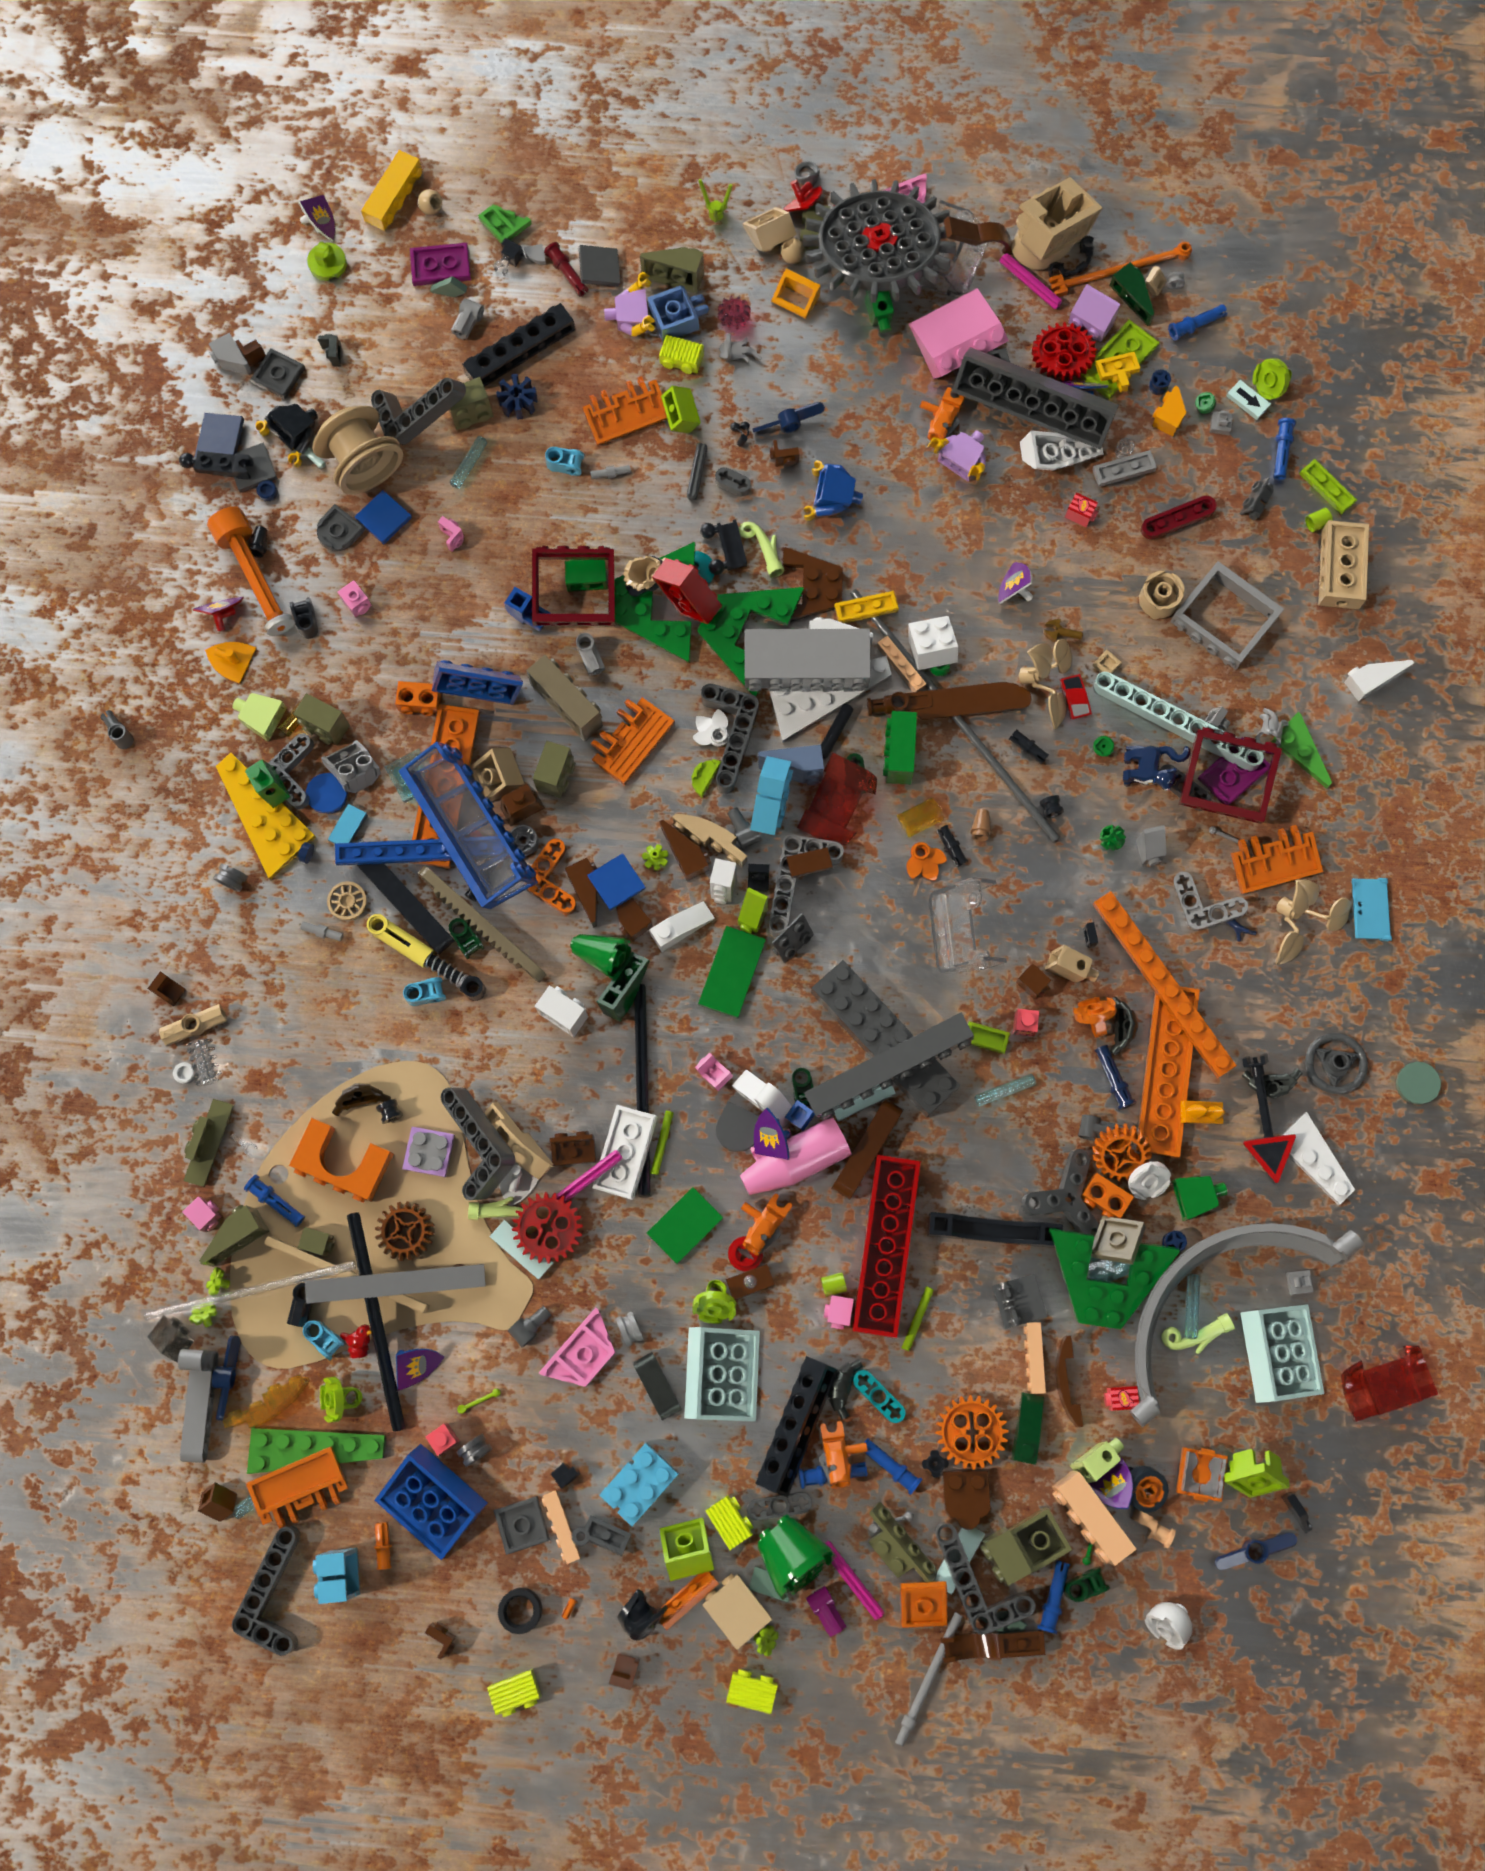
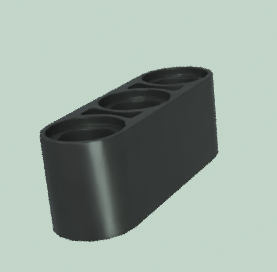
M652 1352L632 1362L661 1420L682 1410Z

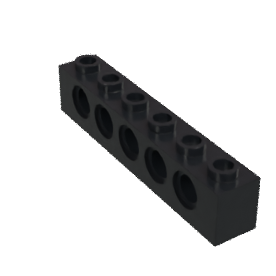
M562 303L551 306L542 315L535 316L529 323L517 327L508 336L501 337L495 344L487 346L477 355L467 358L462 363L466 376L469 380L480 377L483 386H487L576 330L574 319Z
M806 1356L755 1484L788 1498L838 1369Z

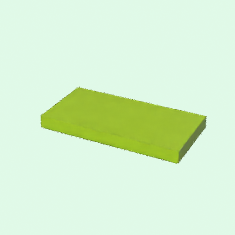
M1129 319L1096 354L1092 368H1087V374L1081 372L1080 378L1085 382L1108 385V388L1095 389L1107 399H1110L1118 390L1117 382L1113 383L1112 379L1101 382L1095 366L1096 361L1135 352L1140 366L1159 346L1160 342Z

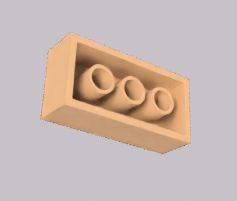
M1072 1470L1051 1486L1055 1491L1052 1493L1053 1497L1060 1505L1062 1504L1069 1510L1066 1512L1067 1516L1074 1524L1076 1523L1083 1529L1080 1531L1081 1535L1088 1543L1090 1542L1092 1545H1095L1097 1549L1094 1552L1102 1562L1116 1566L1136 1550L1133 1543L1080 1472Z

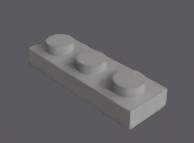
M1148 450L1095 465L1092 470L1098 487L1154 472L1157 467L1151 451Z

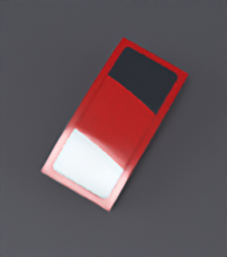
M1077 674L1061 678L1060 684L1067 702L1070 719L1091 715L1092 712L1081 675Z

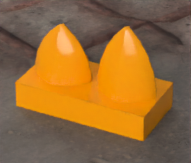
M1181 1101V1123L1224 1124L1223 1115L1226 1111L1223 1109V1102Z

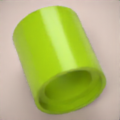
M1327 508L1320 509L1305 517L1307 528L1311 532L1324 528L1328 520L1333 521L1332 514Z
M842 1272L821 1278L826 1297L847 1291Z

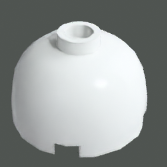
M1161 1602L1156 1604L1146 1616L1145 1623L1148 1629L1156 1638L1159 1639L1161 1635L1166 1639L1167 1642L1165 1644L1171 1648L1181 1650L1192 1635L1191 1619L1187 1614L1188 1611L1181 1604Z

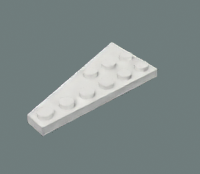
M887 656L870 660L869 686L862 691H854L852 688H844L842 691H833L832 688H823L822 691H812L811 688H803L802 691H791L790 688H782L781 691H770V688H768L782 743L789 740L793 735L804 731L811 724L817 723L837 711L843 704L855 700L859 695L891 678L892 674Z

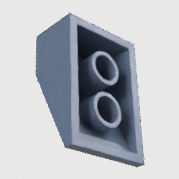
M821 745L758 752V766L761 770L766 757L769 756L791 761L790 769L794 770L793 781L802 784L807 783V785H816L823 781L824 765Z

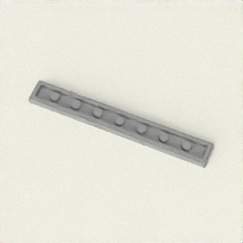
M484 1264L306 1280V1304L485 1287Z

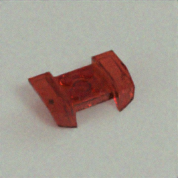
M832 752L824 769V772H826L809 809H805L797 828L818 839L846 845L857 834L856 831L847 828V825L863 792L876 795L877 777L865 768Z
M1419 1345L1403 1346L1398 1350L1400 1359L1364 1370L1362 1360H1360L1342 1373L1343 1393L1354 1422L1381 1415L1438 1395Z

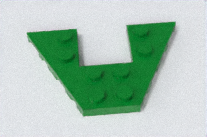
M692 542L660 557V559L668 558L674 561L677 559L683 564L695 566L696 544ZM622 575L615 578V624L626 628L646 641L690 663L691 621L652 620L653 591L633 597L626 589L625 576Z
M804 588L716 594L722 607L709 624L701 622L697 632L744 687L745 649L737 647L736 644L750 613L752 612L789 626L803 595ZM749 691L751 695L757 698L759 691Z
M1049 1229L1056 1249L1055 1252L1060 1262L1061 1272L1068 1289L1070 1302L1074 1309L1075 1319L1081 1324L1122 1329L1180 1252L1178 1248L1140 1243L1134 1264H1130L1127 1284L1088 1279L1087 1275L1095 1237L1090 1234Z

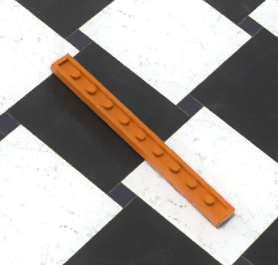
M1112 891L1094 901L1093 906L1217 1079L1236 1067L1235 1062Z

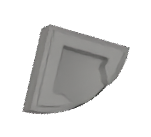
M542 244L523 247L528 259L536 262L538 265H546Z

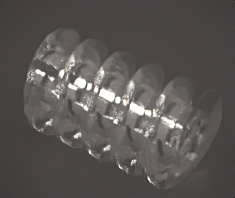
M198 1039L187 1044L189 1046L187 1053L191 1054L189 1061L194 1062L191 1064V1069L196 1070L193 1076L198 1078L195 1081L197 1086L216 1083L219 1081L217 1076L222 1074L221 1071L214 1070L220 1064L212 1063L217 1058V1055H210V1052L214 1051L215 1047H208V1044L212 1043L213 1039Z

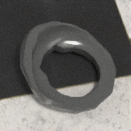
M810 161L802 162L795 168V178L802 185L810 182L813 188L819 178V167ZM803 168H811L814 173L801 177L799 174Z

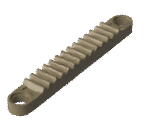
M425 865L420 869L418 875L434 889L433 892L436 897L440 898L444 904L446 903L448 908L452 909L456 915L458 914L461 919H464L474 931H477L479 936H482L486 942L488 941L492 947H495L498 953L501 952L502 956L507 958L510 964L513 963L516 969L522 968L537 982H540L546 976V973L433 871Z

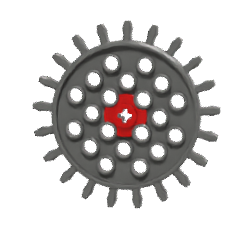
M872 179L870 191L859 193L855 184L851 183L850 197L844 200L836 192H831V203L835 205L832 209L819 203L815 205V214L824 218L823 221L806 219V230L819 232V235H803V247L819 246V249L805 252V261L810 263L822 260L823 263L815 267V277L819 278L831 272L834 277L830 280V290L834 291L844 282L850 285V299H854L858 290L862 289L870 291L872 303H876L878 291H891L892 297L896 302L899 301L900 288L909 286L916 295H919L921 285L918 280L922 277L935 285L938 283V273L932 270L933 266L945 270L950 269L951 259L940 256L939 253H956V242L941 241V239L947 238L945 227H940L939 224L944 223V219L949 216V210L933 214L931 210L936 207L937 198L933 196L922 204L917 200L919 196L918 186H915L907 196L898 193L899 184L896 180H894L891 186V191H878L877 181Z

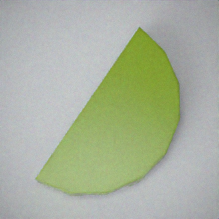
M712 759L701 762L694 769L692 787L701 798H703L717 774L721 761Z

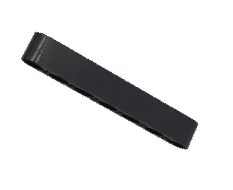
M360 838V839H359L358 841H356L355 843H357V842H364V841ZM385 864L357 865L438 955L455 942L450 934Z

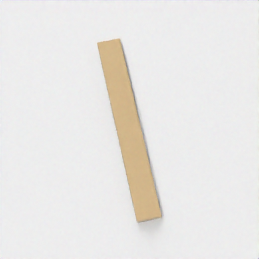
M267 1236L264 1242L269 1247L338 1277L359 1276L357 1273L274 1237ZM405 1294L384 1296L421 1313H427L430 1305Z

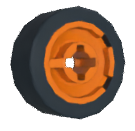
M1135 1467L1130 1471L1134 1485L1133 1498L1130 1505L1141 1512L1151 1513L1157 1511L1167 1500L1169 1492L1168 1482L1161 1473L1151 1467Z

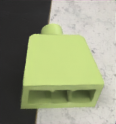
M251 693L246 701L236 698L232 706L234 710L240 712L238 715L240 722L268 742L287 709L281 700Z
M1114 1438L1111 1442L1098 1443L1070 1466L1073 1471L1080 1472L1087 1483L1095 1482L1121 1460L1118 1453L1124 1449V1445L1118 1438Z

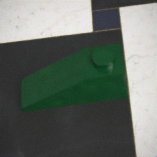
M1130 262L1113 274L1109 286L1149 326L1154 317V310L1141 270Z
M634 952L630 953L597 1000L603 1014L621 1022L634 1002L649 965V959Z
M1021 1393L1010 1460L1036 1465L1041 1435L1043 1396Z

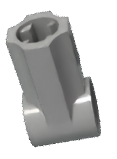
M464 298L459 307V315L451 329L452 334L459 339H467L475 323L481 320L484 313V305Z
M589 633L578 635L576 638L577 650L588 675L595 676L605 670V666L594 643V638ZM587 641L590 642L591 645L587 648H583L580 646L581 643Z

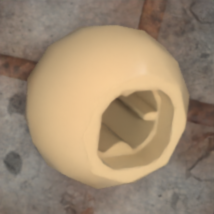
M428 189L419 195L418 205L423 213L434 215L442 208V199L438 192Z
M796 238L784 242L781 247L782 258L789 264L800 262L805 255L803 243Z

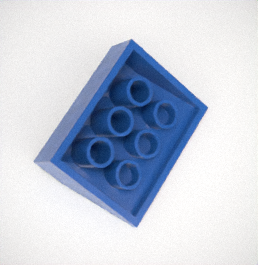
M442 660L440 662L437 661L435 665L432 691L513 705L523 686V681L520 676L514 675L510 671H503L501 673L487 667L479 669L473 668L470 664L456 665L451 661Z
M422 1444L418 1445L407 1455L374 1500L440 1560L446 1556L488 1503Z

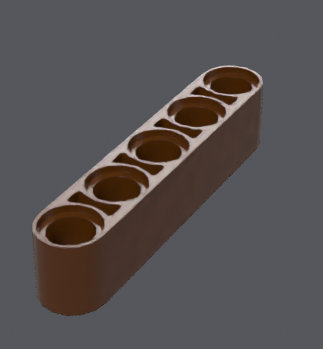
M887 1099L883 1101L831 1189L849 1200L852 1198L904 1109Z

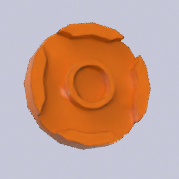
M1093 997L1079 1002L1078 1008L1074 1007L1073 1012L1075 1020L1079 1023L1090 1024L1095 1038L1107 1035L1105 1021L1115 1016L1117 1008L1115 1001L1107 997V1001H1100V997Z

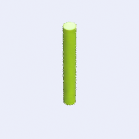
M665 1111L650 1174L659 1175L674 1112Z
M926 1286L901 1347L906 1351L911 1349L934 1289Z

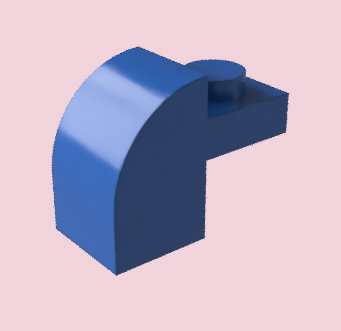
M514 587L504 602L506 611L523 625L526 623L541 632L544 626H533L532 596ZM539 606V614H551Z

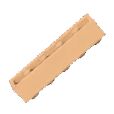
M888 636L877 642L878 650L883 656H887L888 662L912 692H920L926 688L927 683Z
M1041 1322L1025 1323V1326H1023V1332L1026 1334L1024 1347L1027 1348L1025 1361L1028 1363L1026 1376L1029 1377L1027 1390L1030 1391V1394L1046 1393Z
M558 1490L543 1495L542 1503L544 1507L547 1506V1517L553 1523L551 1528L553 1533L557 1535L558 1539L556 1542L558 1548L562 1549L561 1557L563 1562L566 1561L569 1564L580 1559L581 1555L578 1547L572 1541V1530Z

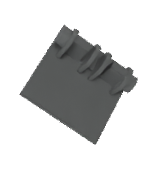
M803 913L772 941L774 946L772 951L777 956H780L783 963L793 958L796 952L804 944H807L814 935Z
M1034 1274L992 1286L1005 1329L1047 1317Z

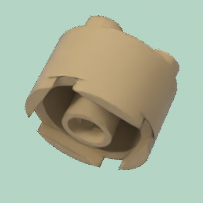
M1165 571L1154 572L1147 578L1140 591L1139 603L1141 608L1152 619L1171 616L1183 599L1184 584L1176 574L1165 573Z

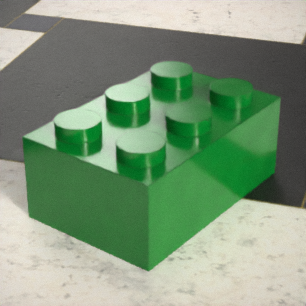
M892 711L891 718H887L885 726L886 741L884 745L885 759L883 764V776H886V783L911 785L915 762L917 712Z

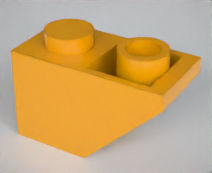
M1176 385L1171 392H1166L1162 399L1164 404L1162 407L1158 406L1152 416L1155 418L1152 426L1172 437L1186 414L1179 387Z

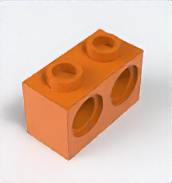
M398 681L395 705L398 711L406 715L421 713L424 716H433V714H437L438 706L441 704L442 693L432 691V684ZM408 696H412V697H413V699H412L411 701H409V702H404V699H405L406 697H408ZM427 698H433L431 703H424Z
M1095 1173L1084 1188L1081 1198L1084 1199L1083 1202L1086 1206L1092 1209L1096 1207L1101 1210L1102 1216L1121 1218L1134 1196L1100 1174ZM1092 1187H1097L1100 1189V1198H1095L1092 1196ZM1111 1199H1116L1119 1202V1210L1111 1208Z

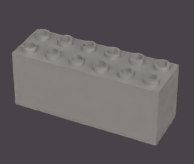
M745 629V688H749V691H761V688H770V691H781L782 688H790L791 691H802L803 688H811L812 691H822L823 688H832L833 691H842L844 688L862 691L869 686L870 629Z

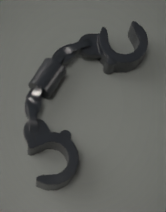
M1084 236L1081 239L1080 252L1086 253L1088 257L1086 261H1082L1072 271L1065 269L1063 262H1053L1049 266V277H1052L1053 269L1060 270V274L1063 277L1083 272L1090 264L1091 257L1094 254V246L1087 247L1084 243H1093L1094 237Z

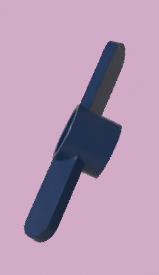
M815 402L798 409L790 408L783 410L778 414V420L752 428L753 433L780 424L783 433H792L801 427V420L823 413L825 410L824 404L822 402Z
M236 1335L229 1337L223 1366L217 1365L212 1376V1387L221 1389L216 1420L222 1421L224 1418L229 1390H232L235 1384L236 1364L240 1348V1338Z
M1285 1533L1265 1541L1248 1539L1242 1545V1549L1218 1556L1215 1559V1566L1219 1570H1225L1246 1562L1261 1564L1267 1560L1268 1555L1296 1546L1297 1537L1293 1533ZM1253 1543L1260 1544L1262 1548V1554L1256 1560L1251 1559L1248 1553V1549Z

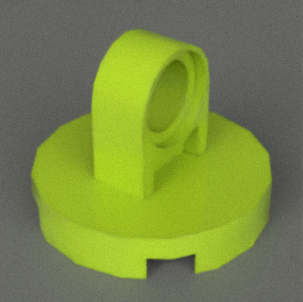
M319 242L318 245L312 248L307 257V264L312 275L323 281H330L329 278L334 277L339 278L345 272L347 266L346 256L342 248L329 242Z
M1266 359L1256 366L1253 372V385H1256L1257 393L1264 399L1279 398L1288 389L1292 378V371L1280 359Z
M712 1280L708 1283L706 1291L694 1298L692 1312L694 1315L695 1313L698 1314L699 1320L703 1322L721 1324L723 1319L729 1318L730 1321L735 1317L736 1301L733 1297L726 1294V1285L722 1281ZM716 1287L720 1291H711L710 1289Z
M337 1377L323 1379L325 1385L320 1387L321 1410H326L327 1416H324V1419L328 1423L338 1422L343 1416L344 1409L355 1408L360 1405L362 1393L354 1387H342ZM350 1391H354L356 1399L353 1403L349 1404L346 1401V1395Z

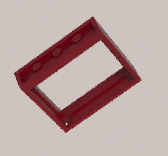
M543 545L542 547L532 548L533 626H615L614 549L599 546L598 549H590L589 546H578L577 549H569V546H557V549H549L548 546ZM539 560H608L609 614H539Z
M1203 727L1202 730L1198 729L1178 805L1254 823H1264L1282 748H1278L1277 744L1272 742L1257 743L1256 739L1251 737H1244V739L1235 738L1236 735L1229 732H1223L1222 735L1214 733L1215 730ZM1203 738L1273 754L1259 812L1189 796Z

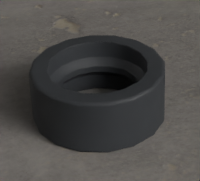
M528 1588L511 1590L503 1596L499 1603L497 1613L499 1622L510 1633L523 1634L529 1632L538 1624L542 1616L540 1598ZM516 1597H525L533 1605V1616L529 1622L523 1625L514 1624L507 1616V1606Z

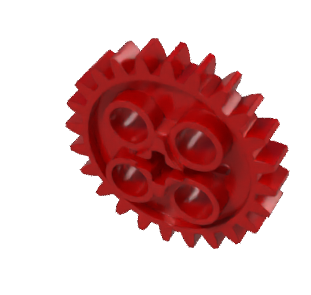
M1066 322L1061 327L1058 323L1055 324V328L1048 325L1047 331L1042 329L1041 335L1037 334L1036 341H1033L1032 361L1036 362L1035 368L1041 367V374L1047 372V377L1054 375V380L1061 377L1062 381H1065V377H1068L1072 381L1074 375L1080 378L1081 372L1087 374V368H1092L1097 348H1095L1096 342L1092 341V335L1087 336L1088 330L1081 332V326L1074 328V323H1071L1070 327L1067 326Z
M548 1192L544 1193V1198H541L537 1193L535 1201L528 1197L529 1205L521 1203L524 1210L516 1211L520 1217L519 1219L512 1220L518 1224L517 1227L512 1228V1231L518 1232V1235L513 1237V1240L520 1239L521 1242L516 1247L524 1246L525 1249L522 1254L525 1255L530 1252V1260L538 1256V1263H541L543 1258H546L547 1264H550L551 1257H554L555 1261L559 1262L560 1254L567 1258V1250L574 1252L571 1245H579L575 1238L576 1236L583 1235L577 1232L578 1228L583 1227L582 1224H577V1220L581 1219L582 1216H575L574 1213L578 1208H570L572 1201L565 1204L564 1195L558 1200L557 1193H554L552 1198H549ZM541 1206L549 1210V1215L545 1219H540L537 1215V1210ZM554 1210H557L558 1213L551 1224L553 1231L546 1233L542 1244L539 1246L537 1242L544 1232L542 1224H547ZM561 1216L566 1217L568 1220V1226L565 1229H560L556 1225L557 1219ZM530 1226H535L538 1229L539 1234L535 1239H531L527 1235V1229ZM550 1236H554L558 1240V1245L555 1249H550L546 1245V1240Z

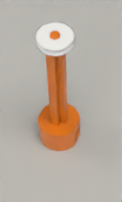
M233 506L217 511L208 519L207 526L219 547L222 549L232 548L267 617L268 622L264 626L267 635L277 636L287 632L294 626L295 621L292 620V615L283 614V611H281L246 542L252 536L253 530L243 510Z

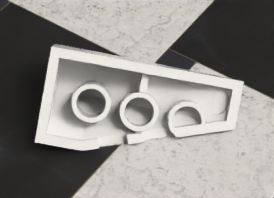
M1030 431L1020 441L1022 460L1038 470H1056L1097 458L1104 454L1103 447L1097 449L1055 432Z

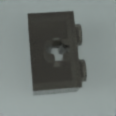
M163 1315L147 1338L161 1354L178 1363L181 1349H189L195 1340L189 1335L191 1331L183 1326L184 1323L174 1316L170 1319Z

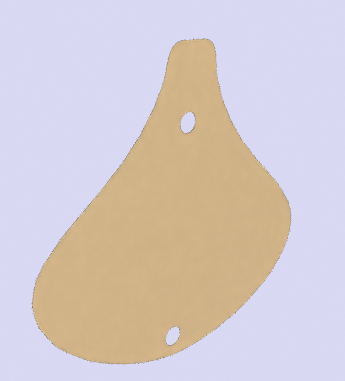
M417 1061L393 1062L376 1066L340 1084L308 1109L285 1132L261 1164L257 1172L259 1180L267 1186H272L274 1193L304 1215L305 1219L298 1227H295L267 1203H260L258 1198L250 1191L243 1206L247 1205L258 1210L270 1230L231 1257L230 1302L232 1318L241 1343L256 1361L277 1369H290L326 1359L304 1337L303 1327L287 1324L293 1300V1289L297 1284L305 1283L306 1280L338 1278L334 1274L265 1245L266 1237H274L294 1247H298L304 1227L333 1235V1240L335 1241L334 1248L331 1253H328L327 1257L312 1252L308 1253L359 1274L347 1221V1215L355 1212L360 1213L373 1274L453 1267L456 1264H463L465 1266L484 1264L485 1287L405 1294L430 1305L427 1313H421L384 1296L378 1297L386 1335L419 1325L453 1321L478 1323L498 1330H508L522 1315L533 1294V1284L523 1272L509 1261L497 1243L489 1237L492 1233L484 1218L468 1220L469 1202L478 1201L466 1200L462 1193L464 1183L471 1176L464 1136L441 1102L442 1091L445 1088L451 1087L445 1077L432 1066ZM355 1083L371 1084L382 1090L384 1094L391 1097V1100L396 1099L398 1102L397 1108L402 1112L403 1116L393 1122L383 1124L381 1121L382 1115L376 1109L378 1105L382 1104L380 1101L343 1110L340 1116H335L332 1111L336 1106L335 1102L343 1090ZM311 1118L335 1128L324 1155L326 1168L332 1175L346 1176L353 1173L360 1166L370 1143L394 1154L372 1202L365 1200L362 1203L352 1198L353 1193L348 1191L345 1194L333 1190L334 1185L326 1183L323 1186L313 1181L314 1177L309 1174L306 1177H302L293 1173L295 1168L289 1166ZM412 1127L455 1135L446 1178L402 1169ZM276 1165H282L288 1171L286 1181L281 1184H275L269 1178L270 1170ZM409 1201L411 1202V1209L415 1203L419 1204L418 1211L422 1208L426 1209L423 1217L428 1214L431 1215L432 1218L427 1223H434V1227L429 1228L428 1231L435 1232V1235L427 1237V1239L432 1241V1244L425 1242L424 1246L428 1250L424 1252L419 1249L421 1253L419 1258L412 1253L413 1260L409 1261L405 1254L404 1261H399V1254L395 1259L390 1258L391 1252L387 1255L383 1253L387 1246L379 1248L378 1244L383 1239H375L376 1235L381 1234V1232L375 1230V1227H382V1223H379L377 1220L378 1218L383 1220L386 1218L382 1214L383 1211L391 1213L390 1205H393L397 1210L398 1202H401L404 1208L405 1203ZM413 1214L400 1215L406 1223L418 1220ZM395 1220L389 1226V1236L396 1229ZM402 1225L403 1232L400 1234H403L408 1238L407 1230H409L410 1227L406 1228ZM421 1226L414 1233L415 1243L418 1242L421 1236ZM404 1239L392 1243L397 1249L410 1248ZM305 1287L300 1291V1295L304 1299H306ZM364 1298L312 1303L308 1321H321L339 1336L343 1332L351 1334L364 1324L370 1326ZM314 1324L310 1328V1334L316 1337L320 1329L318 1325ZM348 1344L340 1346L333 1355L348 1350Z

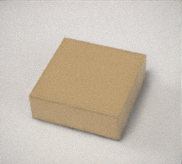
M1153 267L1145 283L1151 294L1158 296L1167 280L1160 267Z
M1106 650L1092 666L1100 673L1109 672L1113 674L1121 666L1122 662Z

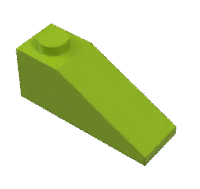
M748 887L738 917V925L742 931L757 934L768 912V896Z

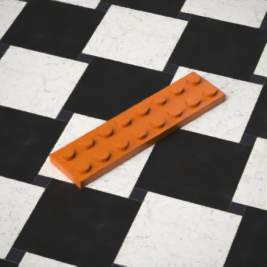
M439 704L431 745L438 741L448 744L453 748L456 747L463 755L461 759L464 764L470 767L480 711ZM437 748L429 753L428 761L441 755ZM446 760L425 771L424 780L436 799L465 784L454 764ZM465 791L441 803L443 811L456 832L458 830ZM418 806L412 840L440 839L423 810ZM451 861L409 862L448 869L451 867Z
M1180 986L1197 1010L1200 989ZM1156 992L1154 994L1138 1131L1142 1130L1143 1136L1149 1138L1148 1143L1152 1146L1150 1151L1152 1154L1180 1158L1184 1123H1181V1101H1187L1193 1044ZM1136 1144L1135 1151L1140 1152V1148Z

